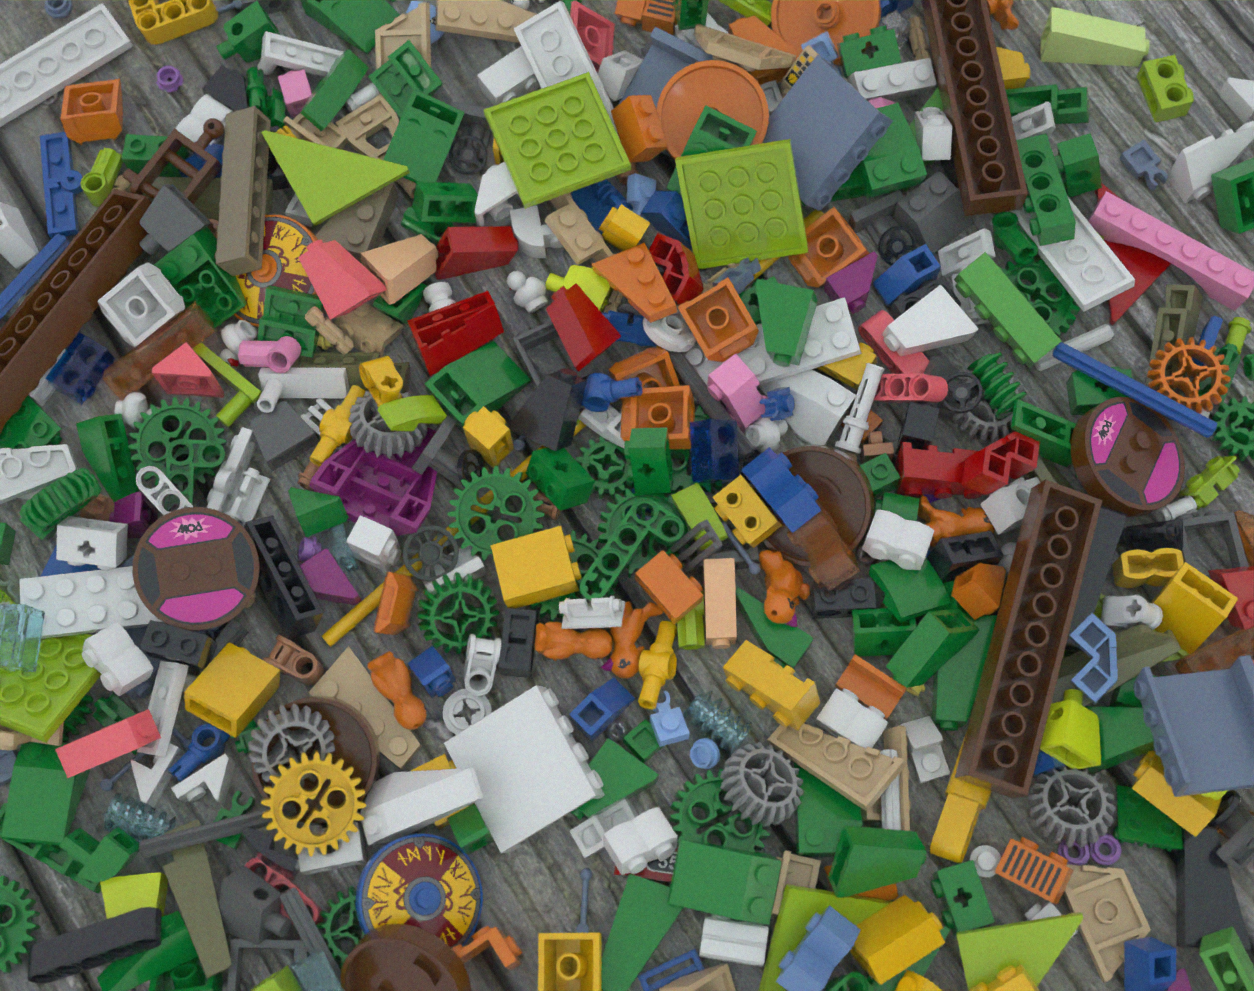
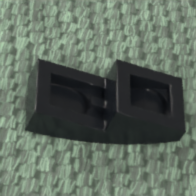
M244 826L241 831L243 840L253 854L274 871L295 880L300 869L298 859L274 851L276 846L273 836Z

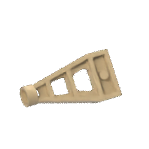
M380 94L335 123L344 133L348 143L354 150L361 155L383 160L390 143L381 149H376L366 141V138L384 127L389 129L393 137L399 119L390 104ZM403 177L396 180L409 196L414 198L416 183Z

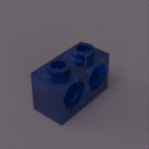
M79 332L45 379L55 390L83 405L86 399H89L95 393L97 384L102 377L111 371L113 362L116 359L106 347ZM96 355L93 361L87 362L89 357ZM79 378L76 384L70 385L72 380Z
M705 419L690 422L692 482L725 483L735 480L739 476L737 421Z

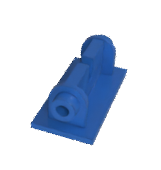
M611 310L608 313L603 312V315L621 335L616 342L623 341L635 343L639 346H656L644 331L642 322L644 316L634 315L632 324L628 323L629 314Z

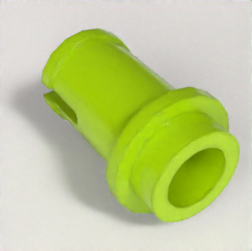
M1234 317L1233 321H1230L1228 324L1230 330L1223 347L1228 343L1237 346L1238 355H1240L1246 335L1251 332V322L1243 317Z

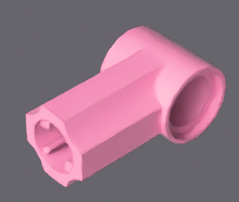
M288 336L281 337L278 341L243 340L239 345L238 358L240 364H243L244 367H269L277 373H285L300 356L301 346L296 339Z

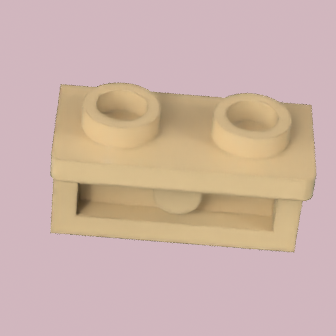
M301 113L293 120L288 116L283 120L284 125L298 139L341 150L348 144L346 136L341 131L342 129L332 122L323 131H320Z
M368 303L363 304L347 315L337 317L335 320V325L343 331V336L347 335L353 341V347L361 352H380V357H383L385 347L397 338L403 329L402 324Z
M786 850L783 852L782 858L776 856L782 863L773 903L772 917H778L786 884L816 888L820 860L791 854V851Z

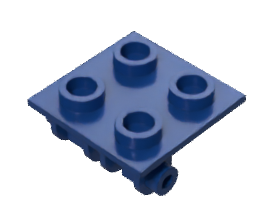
M607 179L571 193L573 201L579 209L586 213L590 224L601 235L603 232L599 230V227L612 207L618 209L622 204L631 211L633 210V206L627 203L623 195Z

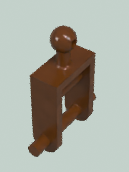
M215 118L208 119L203 125V134L196 142L191 141L174 128L139 174H136L130 168L123 173L122 177L131 183L130 192L139 195L145 193L154 200L159 190L152 183L166 165L170 163L192 179L182 194L194 205L222 169L220 162L205 151V149L213 139H219L223 135V123ZM181 146L205 162L200 171L176 154Z

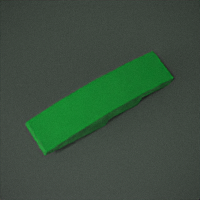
M5 802L0 809V838L7 805ZM5 840L97 894L100 893V882L88 881L78 876L84 865L81 862L72 860L59 845Z

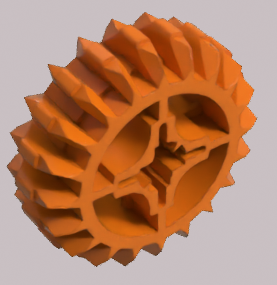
M1190 337L1185 345L1184 341L1178 338L1175 341V346L1170 342L1166 343L1164 346L1165 351L1158 350L1155 354L1157 359L1150 361L1149 366L1153 370L1147 372V377L1153 379V381L1149 382L1148 387L1157 389V392L1199 414L1202 413V408L1210 412L1213 409V404L1218 405L1222 401L1220 395H1225L1228 392V388L1224 384H1228L1231 378L1224 373L1230 368L1226 364L1220 365L1225 357L1223 354L1215 357L1216 346H1212L1207 350L1204 348L1206 345L1205 340H1201L1199 345H1195L1194 338ZM1178 358V371L1172 373L1169 377H1165L1166 365L1173 359ZM1192 358L1201 361L1205 366L1196 365ZM1185 372H1187L1189 377H1194L1192 382H1190L1188 377H1182ZM1211 377L1210 391L1199 397V382ZM1171 388L1181 389L1185 397L1178 395Z

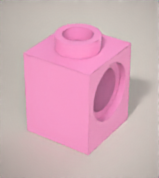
M304 69L289 71L284 75L278 76L291 118L296 117L301 112L312 94Z

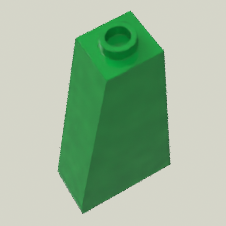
M964 613L980 630L934 673L932 721L935 725H940V730L958 731L959 727H963L968 721L977 695L997 615H983L974 620L969 613Z
M629 873L601 958L602 991H629L685 908L667 903L670 887Z

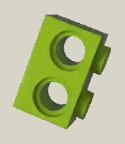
M1175 54L1143 62L1136 76L1154 123L1186 116L1194 102L1193 91L1186 84L1183 66L1178 64Z

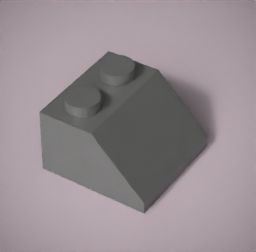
M940 170L897 202L893 219L901 227L909 229L914 234L920 247L926 244L933 255L973 223L971 216L964 215L959 190Z

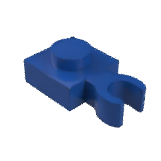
M781 387L768 391V398L761 399L759 402L765 405V413L761 415L762 418H770L771 421H776L793 416L794 398L790 394V387Z

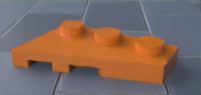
M645 243L592 263L593 271L598 276L604 277L609 282V286L626 297L628 303L650 323L678 312L676 304Z

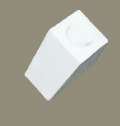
M939 285L890 323L882 335L884 336L885 344L891 351H896L900 356H905L968 341L974 336L978 328L942 285Z

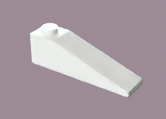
M1254 121L1245 123L1235 133L1232 129L1224 131L1218 139H1215L1212 135L1181 151L1168 174V180L1184 203L1193 199L1199 201L1209 195L1213 187L1211 174L1233 166L1254 143Z
M812 369L757 386L766 396L768 391L781 387H790V394L794 398L793 416L785 420L791 426L790 429L793 433L809 445L826 446L844 418H846V415L850 413L856 397L854 393Z
M461 768L393 772L376 781L366 797V807L362 808L360 813L364 817L361 822L368 845L389 843L399 837L407 836L483 799L475 769Z

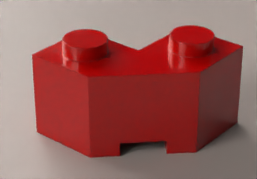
M657 233L649 252L655 264L665 271L662 278L675 304L679 306L701 295L704 289L696 258L680 241Z
M1014 431L965 458L962 485L984 495L1002 488L1008 484L1009 477L1017 479L1037 468L1040 442Z

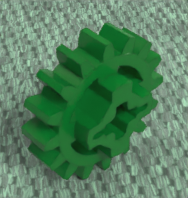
M1243 396L1239 403L1235 398H1231L1227 404L1222 403L1218 411L1211 418L1217 423L1215 430L1217 433L1212 437V441H1220L1222 444L1218 450L1222 451L1227 448L1229 450L1228 456H1234L1237 453L1239 454L1240 461H1244L1249 454L1254 460V401L1252 404L1248 403L1247 396ZM1229 415L1230 418L1228 419V422L1230 425L1226 427V418Z
M602 436L599 437V443H595L592 439L588 440L590 448L581 447L580 454L583 457H576V461L587 473L590 471L591 474H595L598 478V482H594L590 495L595 490L599 493V499H602L605 493H609L611 499H614L616 491L624 495L625 485L629 487L634 486V481H629L628 465L631 462L630 459L625 458L624 448L610 441H605V438ZM616 453L620 454L626 463L623 460H619ZM606 464H611V466H609L608 471L603 470Z

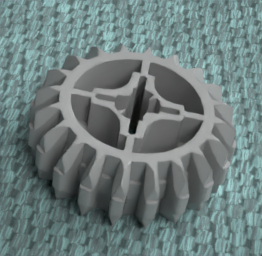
M1013 376L1009 381L1010 384L1016 382L1017 377ZM969 377L958 378L960 382L972 383L974 381ZM1020 385L1015 392H1023L1024 385ZM1026 395L1022 399V401L1027 402L1028 395ZM978 396L973 397L972 400L967 402L966 408L971 406ZM984 396L979 405L970 412L955 413L948 410L949 413L955 414L952 418L953 423H962L959 428L960 432L970 431L969 439H973L976 434L980 436L979 440L982 443L989 436L991 442L994 443L998 440L999 436L1003 438L1009 435V432H1014L1011 428L1013 414L997 422L995 415L998 410H992L989 407L991 400H986Z
M365 391L363 397H357L356 405H352L350 409L349 422L352 423L350 426L352 439H356L358 447L364 446L366 453L375 451L377 458L382 453L386 454L389 459L395 453L402 457L404 451L412 453L414 446L420 447L422 439H425L427 435L428 423H419L413 432L391 431L377 409L379 407L368 391ZM400 391L402 398L413 396L411 391L406 393ZM370 417H373L372 421L367 423V420Z
M293 703L289 712L281 705L279 707L280 714L275 716L274 712L268 711L269 721L259 719L258 725L261 730H252L251 735L255 740L250 741L248 747L253 751L249 754L251 762L255 763L254 769L256 773H262L264 781H269L271 774L280 777L281 772L279 771L278 763L282 765L290 762L289 757L292 756L297 763L301 762L302 752H306L312 746L311 742L316 740V745L308 760L313 759L315 751L319 752L320 760H324L328 753L335 751L334 744L330 742L334 739V734L328 730L330 727L328 721H321L322 716L318 711L311 714L310 707L305 706L299 712L297 704ZM301 726L307 729L301 728L297 731H291L287 727ZM277 733L279 740L272 747V751L267 753L269 742ZM285 738H287L290 743H293V745L296 746L298 755L295 753L293 749L291 750ZM307 773L301 777L300 784L302 787L305 783L303 779L308 777L311 781L315 782L316 777L313 773Z
M761 742L753 746L749 743L732 753L723 766L724 770L720 777L724 781L720 789L728 792L724 800L733 802L731 811L738 809L742 812L741 819L750 817L752 825L761 822L763 827H766L771 823L773 825L780 824L783 820L789 819L794 814L793 812L801 803L798 797H801L804 793L799 787L804 780L796 777L799 769L792 768L790 765L792 758L785 759L782 757L783 750L774 752L772 744L764 748ZM745 767H756L757 769L752 768L751 770H749ZM773 799L779 800V802H768L767 800L772 801Z
M1065 766L1057 771L1053 769L1047 772L1046 775L1041 773L1036 779L1037 783L1032 785L1030 791L1033 795H1030L1028 799V804L1033 806L1029 811L1030 816L1038 817L1034 823L1035 828L1044 826V837L1053 834L1055 836V844H1059L1061 839H1064L1068 848L1073 846L1075 840L1080 848L1085 847L1087 840L1093 844L1099 839L1098 836H1105L1108 831L1107 827H1110L1114 821L1111 815L1115 813L1116 806L1110 804L1114 800V794L1105 793L1109 788L1108 783H1098L1099 773L1094 774L1092 777L1088 774V768L1078 771L1077 768H1069L1068 770ZM1051 790L1056 794L1054 798L1057 801L1056 806L1052 810L1048 803V792ZM1090 801L1093 802L1095 808V819L1093 821L1088 817L1089 812L1086 808Z

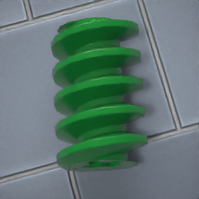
M1001 352L987 354L974 361L967 368L968 371H973L972 374L979 379L983 390H985L984 398L991 400L990 408L998 410L995 415L997 419L1013 414L1014 401L1017 399L1022 400L1027 395L1025 391L1015 392L1021 385L1019 381L1010 384L1009 381L1015 375L1014 372L1003 373L1009 364L1007 362L997 363L1002 357Z

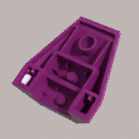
M427 427V435L425 439H422L420 447L414 446L412 453L404 451L402 457L396 453L392 454L390 459L383 453L378 458L375 451L366 453L364 446L358 447L356 439H354L322 463L310 480L309 485L315 492L339 496L349 521L356 523L361 515L392 529L395 536L416 533L430 512L437 471L428 466L421 475L413 470L412 467L436 431Z

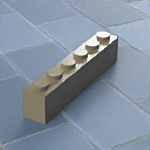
M255 106L227 113L224 127L225 137L224 151L222 152L223 166L220 178L221 194L215 259L216 264L232 276L262 269L269 145L261 132L264 130L270 131L271 120Z

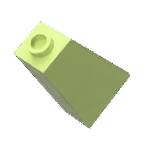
M1051 8L1040 37V62L1139 67L1143 57L1148 55L1150 42L1149 39H1145L1144 27L1065 9Z

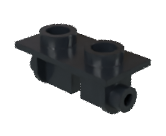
M1183 519L1126 526L1121 532L1119 543L1126 545V552L1130 550H1145L1152 553L1161 548L1183 549Z

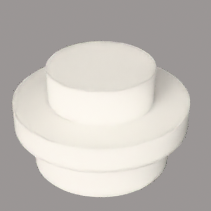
M983 845L973 850L969 861H974L980 877L989 878L996 875L994 872L1001 856L995 848Z

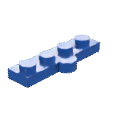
M65 132L41 135L39 137L48 235L51 239L56 234L64 236L77 235L79 233L76 195L83 191L80 184L83 176L78 171L73 170L71 139L66 136Z

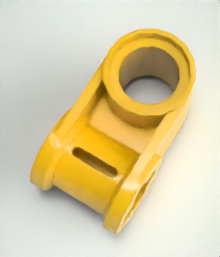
M383 356L359 364L361 380L378 407L387 402L402 398L400 391L403 387V380L390 356Z

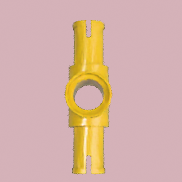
M352 385L342 404L337 405L335 410L328 409L323 415L319 425L321 439L309 457L313 464L320 467L326 459L332 456L336 447H340L342 443L348 444L352 440L350 434L352 423L349 422L350 409L352 405H356L357 397H363L365 394V390L361 387Z
M661 621L659 623L655 642L651 644L649 650H643L640 655L639 673L644 682L638 703L645 709L656 708L661 686L665 685L667 679H673L676 673L677 658L672 646L677 627L670 621Z

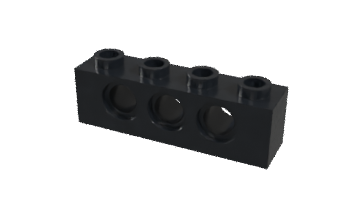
M274 516L246 522L244 529L253 540L259 558L258 582L287 639L315 632L324 612Z

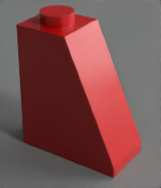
M447 227L436 246L438 251L435 272L436 280L508 265L518 251V240L513 235L512 227Z
M577 283L569 289L563 286L551 296L553 302L546 308V311L578 372L621 337L619 332Z

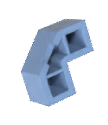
M1091 613L1070 634V640L1091 658L1090 662L1071 680V683L1095 705L1117 682L1118 674L1116 634Z
M828 906L821 915L816 912L805 926L808 932L794 952L789 950L780 961L778 966L782 971L776 982L788 991H822L835 966L853 947L861 929L831 906Z

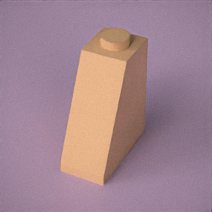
M422 234L361 253V264L385 285L387 290L381 293L380 296L389 305L398 301L436 272L437 248Z
M704 559L702 582L705 611V645H712L714 649L730 648V644H736L735 559Z

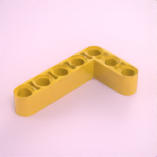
M128 0L138 29L146 41L153 45H158L207 27L218 18V10L212 0H169L159 4L158 0Z

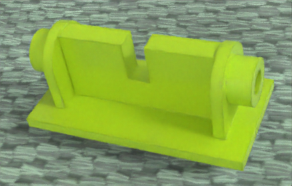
M1219 455L1210 459L1206 463V469L1186 481V487L1178 493L1179 496H1191L1196 502L1197 510L1205 508L1219 495L1213 487L1214 484L1220 491H1223L1238 478L1240 469L1237 465L1233 464L1237 457Z

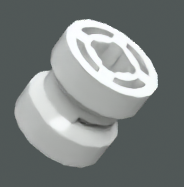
M447 282L434 283L423 290L424 299L430 305L429 312L456 303L451 299L452 290Z

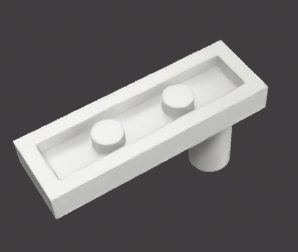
M265 32L262 39L261 60L258 63V70L261 68L264 75H270L276 66L279 65L295 70L304 69L307 73L325 77L335 60L344 52Z
M261 367L258 375L262 393L258 399L257 407L262 412L269 413L274 410L279 398L345 399L350 390L346 368H290L285 373H277L269 367Z
M160 661L148 709L161 738L138 748L137 752L166 757L182 691H185L198 677L187 673L189 666Z

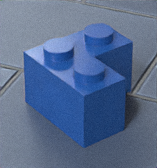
M769 447L742 468L741 471L772 512L793 533L821 511L815 502L819 497L799 474L796 476L792 475L789 471L792 464L782 452L777 455Z

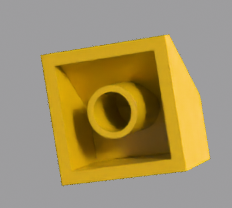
M538 933V991H602L601 933Z

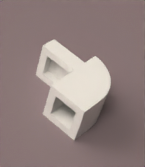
M537 205L526 209L510 210L514 237L518 240V247L522 252L534 258H546L545 248L563 247L547 224L541 225Z

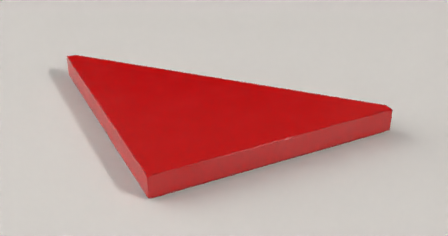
M1102 183V188L1095 190L1097 204L1106 191L1120 198ZM1104 239L1105 243L1135 278L1134 287L1107 300L1110 311L1109 322L1113 326L1172 263L1137 247L1108 242Z

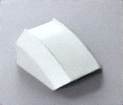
M150 263L137 267L97 301L105 317L122 338L134 348L185 309L183 297L177 293L161 273V269Z

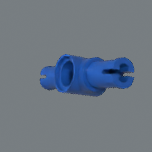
M590 374L586 379L587 383L581 406L592 412H604L609 408L611 402H617L619 398L641 396L643 390L642 383L638 377L615 381L606 374Z
M210 723L198 726L192 733V742L186 747L187 751L168 771L178 781H183L201 763L205 764L208 760L220 757L224 752L225 742L230 738V735ZM207 738H215L212 745L202 746L203 741Z

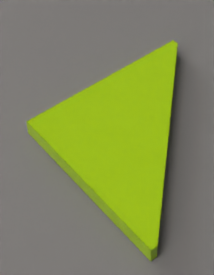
M266 130L261 132L314 226L410 173L407 166Z
M786 884L758 991H787L776 982L782 971L778 965L789 950L794 952L808 932L805 926L816 912L821 915L828 906H831L856 926L893 901L857 895L837 898L832 891Z
M1082 912L957 932L968 991L979 983L985 982L987 985L996 980V975L1004 968L1011 965L1016 968L1021 964L1035 985L1038 986L1083 921Z

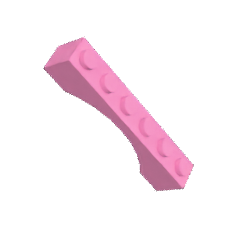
M1107 191L1095 206L1088 219V222L1096 232L1104 236V239L1108 242L1137 247L1167 260L1192 277L1210 298L1234 311L1248 299L1254 288L1253 271Z

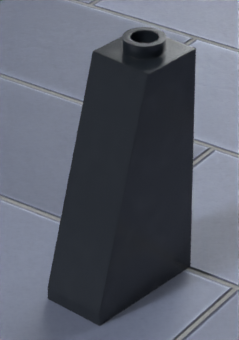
M1205 826L1195 837L1186 829L1181 828L1183 848L1182 850H1176V946L1200 948L1202 936L1233 926L1245 950H1251L1250 939L1227 863L1216 853L1222 847L1217 830L1206 829Z

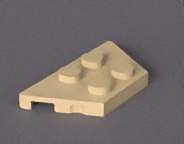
M422 2L409 13H403L395 18L392 23L385 24L375 30L376 70L389 60L388 56L408 40L411 41L431 67L430 3Z
M696 24L693 36L705 53L713 55L712 58L714 60L725 62L730 60L739 63V67L747 71L789 68L794 64L797 57L796 55L700 24Z
M1067 864L1066 866L1073 869L1074 872L1063 895L1071 913L1082 912L1083 921L1078 929L1103 983L1109 981L1113 977L1114 972L1123 963L1124 941L1145 938L1151 929L1124 869Z

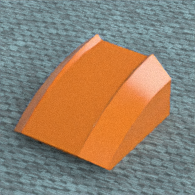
M120 79L65 86L60 120L69 139L82 145L83 142L103 139L115 140L122 131L123 125Z
M833 207L805 229L809 248L808 253L790 255L788 257L807 286L819 288L825 285L827 277L865 257L870 252L842 214Z
M729 277L693 300L686 301L678 306L706 358L710 361L724 362L735 353L738 354L754 344L759 332Z
M662 347L647 348L645 351L620 362H615L608 369L611 378L615 381L638 377L642 383V388L680 386L669 353ZM620 398L622 404H623L625 398Z
M690 385L643 388L641 396L626 397L621 410L620 437L624 441H630L632 428L667 427L670 449H693L695 444V406Z
M386 571L373 628L374 632L398 635L411 626L409 621L415 595L419 590L410 576Z

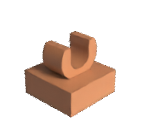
M881 431L869 432L868 444L863 445L860 453L861 465L884 453L892 460L894 455L893 442L883 443Z
M99 494L94 501L82 509L79 516L81 518L109 521L110 513L114 512V502L111 498Z

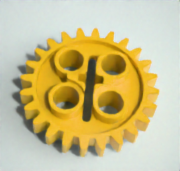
M315 751L313 759L308 760L305 752H302L301 762L299 763L291 756L289 757L291 767L287 769L279 764L280 777L272 774L269 776L270 780L275 784L274 787L264 786V791L271 795V798L261 800L262 805L270 807L269 810L262 813V818H272L266 829L272 830L277 828L278 831L274 836V840L277 841L285 837L284 849L289 848L294 843L296 844V854L298 855L303 847H308L309 856H313L314 850L317 847L320 848L323 855H326V845L329 844L337 851L339 849L338 839L341 838L348 843L350 840L346 832L348 830L358 832V828L353 824V821L364 819L363 815L357 812V809L366 807V803L357 800V798L364 795L365 790L355 789V786L360 783L361 779L360 777L350 779L349 776L354 769L351 766L342 770L344 762L342 758L335 764L331 763V753H328L324 760H320L319 752ZM313 773L318 777V784L315 788L305 789L301 786L300 779L304 774ZM330 779V785L319 798L322 807L320 809L314 807L304 825L298 828L296 826L298 821L308 809L306 799H314L324 781ZM340 790L345 794V800L341 805L332 806L327 802L328 794L331 791ZM292 800L298 802L301 809L297 815L289 817L283 813L282 807L286 802ZM317 817H321L327 821L328 825L324 832L314 833L309 828L310 822Z

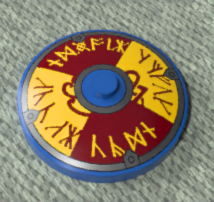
M432 834L407 835L385 844L365 865L356 891V911L364 934L383 925L406 924L434 934L451 948L459 944L464 946L470 939L479 922L483 904L482 884L472 860L455 843Z

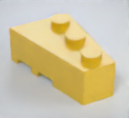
M745 640L723 666L727 678L725 681L737 692H740L742 689L749 694V700L759 709L763 710L766 707L773 712V718L785 728L790 725L798 731L820 704L815 682L809 678L802 682L793 675L795 673L793 668L788 665L783 668L773 661L774 657Z

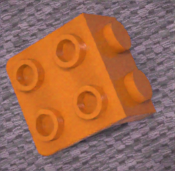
M485 926L472 935L473 942L467 946L459 944L452 948L463 964L491 945L505 968L513 970L522 964L518 956L523 954L515 939L510 935L506 937L502 930L496 926L494 928Z

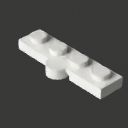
M242 427L239 435H235L230 445L231 453L228 460L222 463L215 477L213 488L207 497V508L225 513L243 470L247 469L258 444L253 430Z

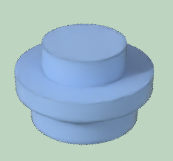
M701 738L694 742L690 750V758L695 766L710 769L718 764L720 752L714 741L709 738Z

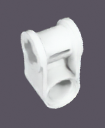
M1139 595L1106 596L1103 598L1101 621L1114 633L1123 632L1138 624L1149 626L1151 630H1154L1162 622L1163 611L1154 603H1147L1146 599Z
M475 634L469 635L464 666V683L467 692L471 695L483 696L491 690L495 669L500 657L501 638L489 640L476 638ZM476 674H481L485 676L480 681H474L471 679V677Z

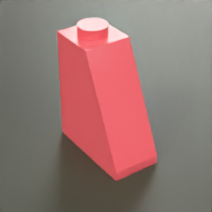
M322 239L317 240L306 246L308 251L298 257L330 320L349 314L387 290L378 278L336 240L323 243Z
M147 709L55 750L67 778L145 746L160 739L161 736L150 710Z

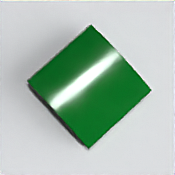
M410 40L388 56L389 60L368 76L400 118L413 89L432 97L443 85Z
M269 285L265 293L263 316L259 319L257 341H278L284 336L292 337L301 346L300 355L313 358L319 332L316 330V326H312L306 321L305 314L314 306L323 312L324 307L318 295Z
M926 557L920 570L903 569L892 560L870 566L868 575L885 593L883 603L899 622L926 615L929 611L949 608L951 605L950 598L941 579Z

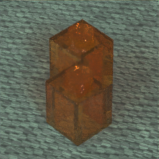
M815 500L821 511L792 533L789 530L787 536L795 547L801 546L808 554L811 564L808 570L815 582L818 584L822 582L830 591L860 572V569L848 544L845 545L837 530L839 528L818 500Z

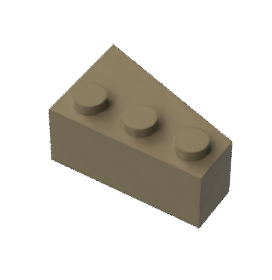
M395 183L387 185L331 217L315 235L317 239H322L323 243L336 240L361 263L362 252L380 246L398 200Z

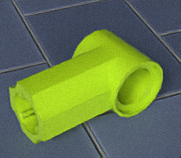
M104 147L103 150L99 151L91 171L81 179V188L89 202L95 207H100L111 193L123 165L122 154L110 148Z
M704 595L702 602L677 622L679 649L697 650L705 647L703 616L705 615Z

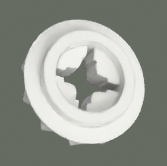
M461 689L454 692L446 700L443 707V720L449 731L457 735L491 714L492 708L485 695L473 696L466 689ZM464 702H466L471 710L478 711L472 715L471 725H469L464 717L459 718V714L464 712Z

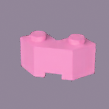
M735 353L708 375L707 389L715 400H722L726 405V411L745 435L746 428L753 425L765 413V405L759 402L761 399L768 397L762 396L757 391L756 386L760 384L757 377Z

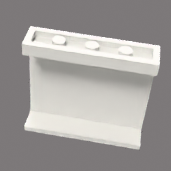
M536 685L444 742L457 769H475L483 799L475 802L501 853L515 851L522 846L520 842L589 800L600 799L605 796L601 789L603 782L595 770L591 771L586 762L588 759L586 750L579 742L576 743L571 734L574 730L570 721L565 715L561 716L557 708L559 702L556 695L550 688L547 689L543 686Z

